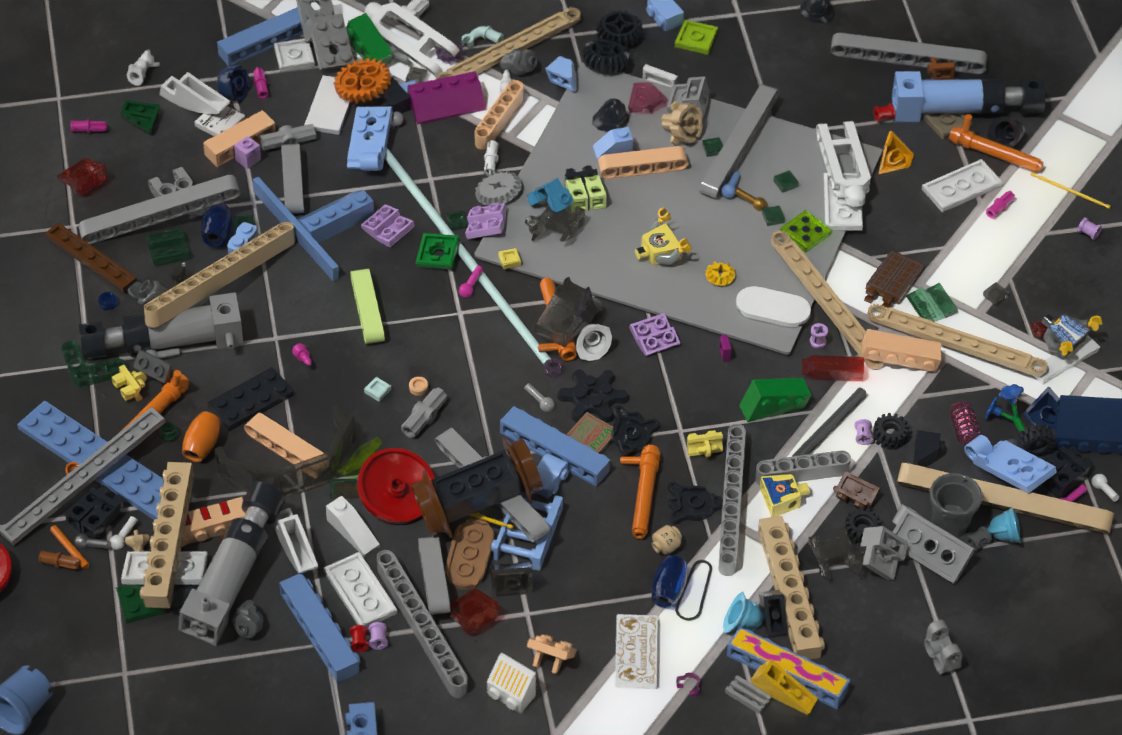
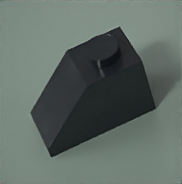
M391 76V84H388V89L384 90L382 107H392L393 113L399 112L403 114L411 110V97Z
M917 430L913 465L927 467L937 461L938 453L943 451L944 442L940 441L941 433Z
M779 590L759 592L760 610L764 616L763 622L767 636L788 634L784 594Z

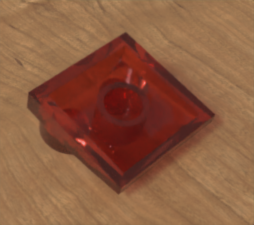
M83 158L58 174L57 178L72 186L76 194L85 195L89 193L90 189L104 183L107 169L104 164Z
M474 588L450 604V613L446 614L461 625L464 633L474 634L498 617L500 607L496 600Z

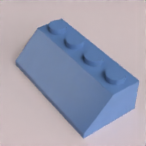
M364 190L354 191L297 220L320 243L370 218L374 214V201Z

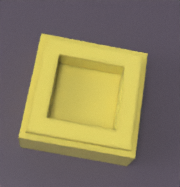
M516 248L498 252L503 269L521 266V259Z

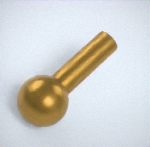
M740 188L736 190L735 194L753 204L755 210L763 211L767 208V201L764 198H755Z

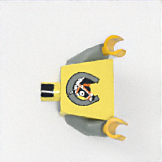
M661 208L658 211L660 218L656 219L644 233L641 239V247L635 249V255L638 259L647 257L652 265H672L675 261L681 260L683 252L689 253L692 247L686 238L678 242L666 223L663 224V221L667 222L671 219V214L665 208Z

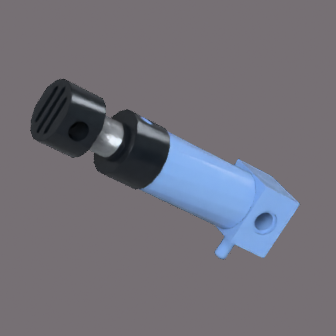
M920 71L895 72L892 101L896 111L895 122H920L921 114H1002L1004 106H1019L1020 113H1043L1045 107L1044 81L1020 80L1019 87L1008 88L1004 87L1002 79L921 80Z

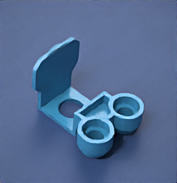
M559 178L547 182L527 195V201L530 206L548 197L547 202L554 212L567 208L573 202L569 190L563 188Z

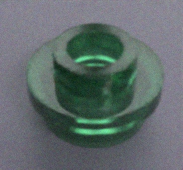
M165 422L159 429V436L167 441L175 439L179 433L178 427L172 422Z

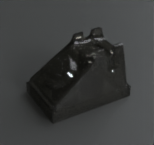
M566 277L563 285H559L556 288L551 300L534 326V332L566 347L598 313V307L594 305L590 287L585 289L573 283L570 277Z

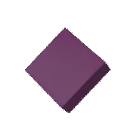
M721 335L719 340V350L724 362H728L731 359V346L727 335Z

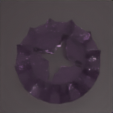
M451 41L460 50L455 57L437 47V59H441L442 63L446 61L449 64L451 61L457 63V60L462 59L464 54L463 47L459 43Z

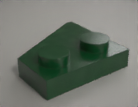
M125 100L121 110V117L145 132L152 134L161 110L160 105Z
M126 584L116 587L126 624L165 614L164 608L145 606L144 600L140 597L141 586L138 584Z

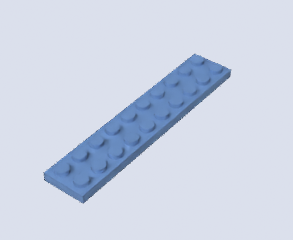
M45 400L17 424L20 431L68 463L77 462L81 464L107 443V441ZM128 455L123 456L95 479L99 484L108 487L114 494L123 496L126 502L153 520L157 519L156 508L157 503L161 501L160 487L164 486L163 478Z

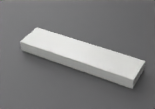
M1087 336L1086 340L1065 359H1061L1057 353L1045 359V362H1047V372L1043 376L1034 377L1041 384H1044L1100 350V346ZM1040 365L1033 366L1034 368H1036V370L1037 368L1038 370L1039 368H1042Z

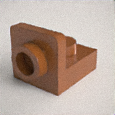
M931 57L930 64L927 65L928 74H931L932 80H953L955 65L954 62L936 63L935 57Z

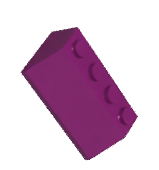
M476 71L407 85V94L411 97V110L417 125L486 110L481 83Z

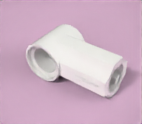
M412 0L407 6L403 5L401 7L419 19L420 15L429 7V1Z

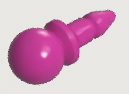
M301 343L296 344L292 349L293 355L299 361H303L306 365L310 366L312 363L307 347Z

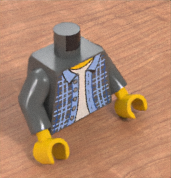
M1048 314L1041 322L1047 327L1044 340L1048 350L1056 352L1061 359H1065L1086 340L1091 328L1097 331L1099 325L1103 324L1100 316L1081 320L1070 317L1067 314H1063L1057 320Z

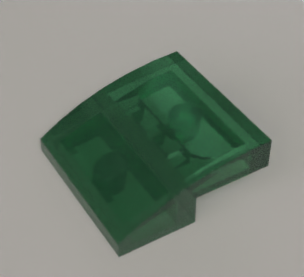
M182 227L146 235L154 266L190 258Z
M940 282L926 290L921 287L906 295L907 300L921 318L936 322L958 313L957 307Z

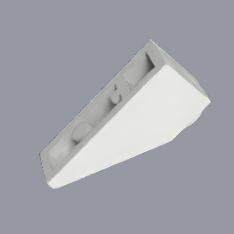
M340 496L326 505L327 521L363 557L380 547L379 542L355 508L345 498Z

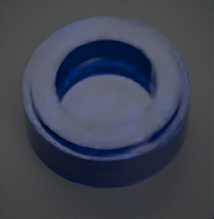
M104 292L98 297V305L102 310H112L117 306V297L112 292Z

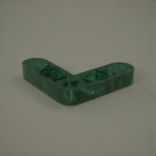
M66 341L61 346L62 355L72 383L79 388L111 380L112 376L120 373L119 369L116 368L117 366L125 365L126 367V362L121 358H114L86 366L80 348L75 341ZM69 349H72L74 355L70 356ZM73 362H80L79 366H71ZM98 370L104 371L102 375L94 374Z

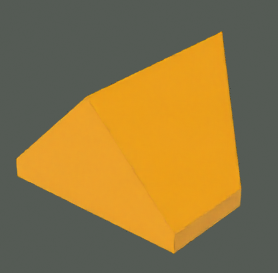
M893 131L889 132L885 143L879 174L910 167L914 153Z

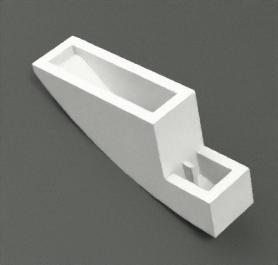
M188 72L180 80L171 76L160 88V95L180 107L198 113L219 114L230 104L227 98Z
M291 508L280 511L275 523L272 524L293 567L299 574L318 568L298 514L293 515Z

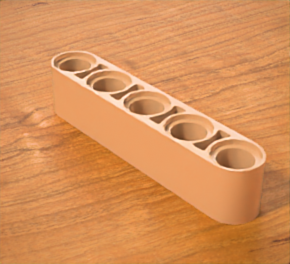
M513 80L508 83L476 127L475 146L478 149H487V143L497 138L524 99V85L521 81Z
M681 146L606 154L598 159L601 176L605 179L680 171L688 166L685 149Z
M257 413L244 426L246 433L250 437L313 477H316L330 464L329 458L322 451L261 413Z

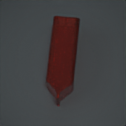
M812 355L806 359L802 358V375H807L809 378L816 380L863 382L864 357Z

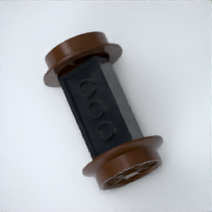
M503 437L502 441L505 450L431 481L426 471L422 472V480L411 484V488L432 537L444 532L451 538L452 533L448 522L458 520L522 492L530 505L532 504L533 495L543 491L544 487L533 457L523 439L511 443Z

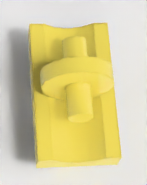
M125 365L120 366V373L112 376L113 385L116 388L123 385L126 386L120 389L125 401L131 398H135L137 402L142 400L139 392L145 386L146 375L143 372L137 373L136 371L130 373Z
M714 430L708 431L704 435L689 434L687 437L688 456L705 454L706 457H711V453L723 452L722 432L716 433Z

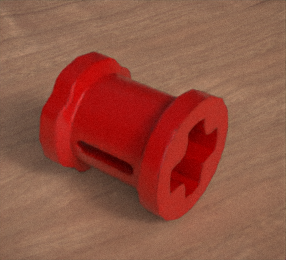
M890 103L885 107H874L875 120L881 122V120L887 118L895 119L896 111L894 105Z
M364 625L351 627L349 630L352 636L351 650L354 652L367 651L369 649V642L366 637L368 628Z

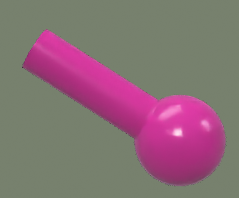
M477 265L467 283L459 287L461 297L469 298L473 295V286L483 270L481 266Z
M1082 484L1066 498L1059 499L1074 502L1087 491V488Z

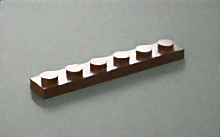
M59 222L45 232L48 240L123 293L137 282V277Z

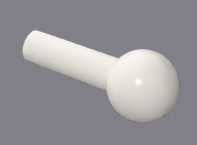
M1103 474L1093 476L1092 485L1095 488L1102 489L1113 501L1119 499V495L1107 484L1106 476Z
M131 516L120 533L110 538V547L112 549L120 550L125 546V538L138 521L135 517Z

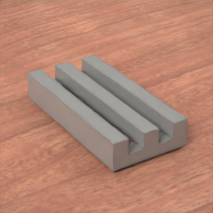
M738 675L730 683V686H727L725 689L727 695L758 714L763 711L772 697ZM734 689H736V690H738L739 692L743 693L744 696L741 695L740 693L736 692ZM751 699L754 700V701H756L757 703H759V704H761V705L759 706L758 704H756V703H754L753 701H751Z

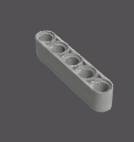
M300 144L281 145L285 207L292 214L304 213Z
M839 450L763 460L757 464L755 480L760 485L761 477L791 474L796 482L843 476L845 471L849 473L851 455L847 451Z
M439 537L418 538L430 615L450 613Z

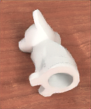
M145 50L144 54L138 58L135 64L128 66L127 79L136 86L143 83L147 67H157L160 65L159 62H154L155 60L150 50Z

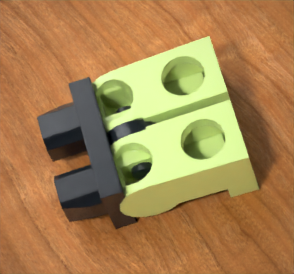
M591 165L584 166L580 172H576L573 168L566 169L565 188L569 190L573 198V202L570 205L572 213L588 211V205L590 210L606 208V192L597 169H593Z

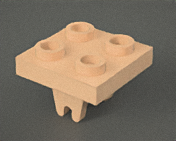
M544 634L530 638L527 647L537 650L533 662L534 667H539L544 653L556 657L552 673L555 674L559 672L563 659L574 658L577 649L572 648L571 643L560 641V643L554 642L553 637Z

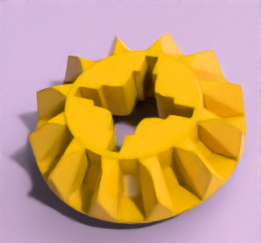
M714 261L712 265H708L705 273L707 280L717 286L728 285L735 279L734 267H731L729 263L724 264L722 261L720 263ZM719 270L723 271L721 277L718 274Z

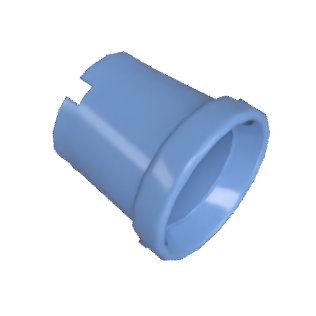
M27 665L22 666L15 674L0 684V728L14 735L23 734L31 724V719L53 695V691L51 693L48 691L51 687L48 679L37 669H34L32 672L27 670L30 667Z

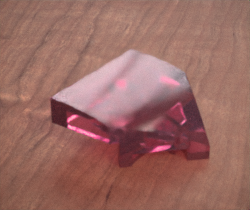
M651 82L634 83L628 110L630 113L648 110L652 114L655 107L661 103L665 104L668 102V99Z

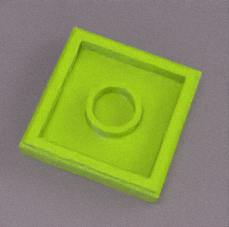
M684 20L676 39L675 47L708 55L718 32V27Z

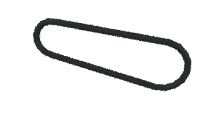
M706 560L694 562L676 604L675 612L683 620H695L701 614L712 572V566ZM698 563H706L709 566V572L699 611L694 617H684L678 611L682 597L695 566Z

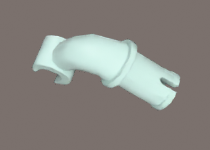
M491 26L477 27L470 34L462 36V46L467 43L468 49H471L474 46V40L479 37L489 39L498 44L503 41L504 35L494 31Z

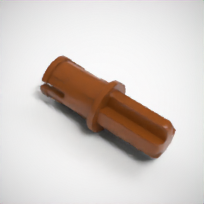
M42 550L39 554V563L55 565L56 568L77 569L80 564L79 558L63 555L62 552L52 553Z

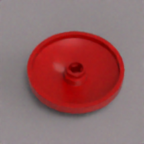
M387 448L372 454L364 462L357 478V491L364 507L376 518L391 524H407L422 517L411 484L422 480V472L424 470L430 481L435 479V476L429 465L417 454L401 448Z

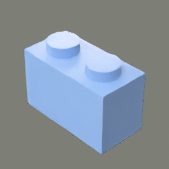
M648 0L647 13L655 19L657 25L661 26L665 32L683 25L684 12L673 0Z

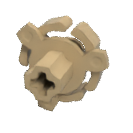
M674 101L670 105L672 114L663 115L661 126L664 129L671 130L670 142L674 145H677L679 141L695 142V137H700L703 129L701 109L693 103H682L679 105L677 101Z

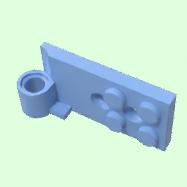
M392 107L356 108L347 157V169H361L362 171H379L383 169L393 113ZM376 121L373 125H368L370 122ZM368 136H374L372 139L366 140Z
M979 435L964 447L965 453L973 461V464L1027 493H1030L1057 473L1054 465L1006 440L1000 441L992 447L990 441L984 435Z

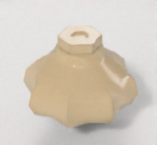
M134 530L133 536L125 538L126 545L133 548L134 552H143L144 546L149 541V535H138V530Z

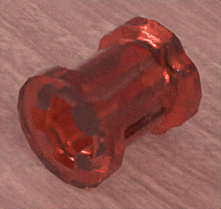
M1042 320L1034 321L1030 325L1032 333L1037 338L1042 337L1047 330V327L1041 323Z

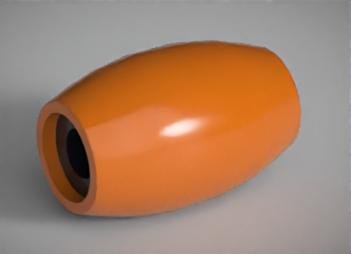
M204 411L192 421L183 439L182 454L185 458L193 462H201L209 455L220 433L221 420L219 417Z

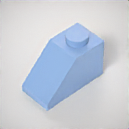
M559 56L545 68L551 83L573 92L577 90V74L574 69V63L570 59Z
M629 127L610 130L593 145L597 160L602 155L633 151V138Z

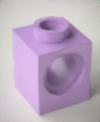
M247 136L234 145L235 160L246 169L251 168L261 160L260 145Z

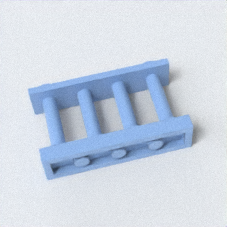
M556 495L552 503L549 502L547 504L532 500L530 505L533 509L547 512V518L543 519L550 527L549 533L535 541L536 549L529 550L504 544L507 536L530 540L520 530L502 526L497 540L494 539L491 546V551H494V560H498L502 551L530 558L532 569L541 570L563 509V497ZM506 514L504 523L511 525L510 516Z

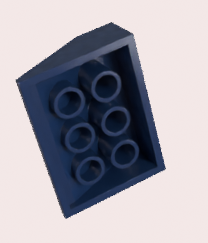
M1060 395L1052 430L1056 442L1053 450H1059L1062 446L1066 448L1074 446L1080 452L1122 454V398Z

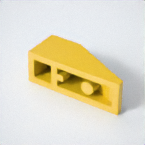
M772 659L760 665L750 680L753 685L771 695L772 698L806 715L810 713L818 700L813 693Z

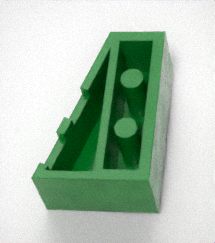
M367 13L348 20L346 30L349 43L364 61L367 58L370 61L376 58V61L381 60L382 64L390 63L393 53Z
M803 378L753 379L739 406L748 423L805 408L811 393Z

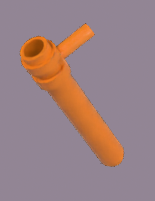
M970 114L965 115L962 127H953L949 140L953 144H961L964 148H972L1033 172H1041L1044 162L1040 158L975 135V132L969 130L972 119Z
M548 277L543 278L540 288L556 338L555 343L538 344V351L558 350L559 356L564 361L573 360L577 355L573 335L569 332L554 281Z
M175 370L170 383H166L162 387V391L123 429L151 407L161 414L172 402H175L181 396V393L183 394L190 385L188 378L181 374L179 370Z
M655 445L645 446L641 452V457L620 458L621 464H639V469L641 470L632 524V534L637 539H643L648 532L656 472L659 470L661 456L659 448Z

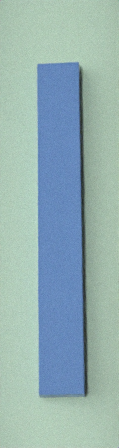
M259 177L254 178L253 192L281 223L290 222L294 225V236L297 242L332 281L338 280L339 266L268 186Z

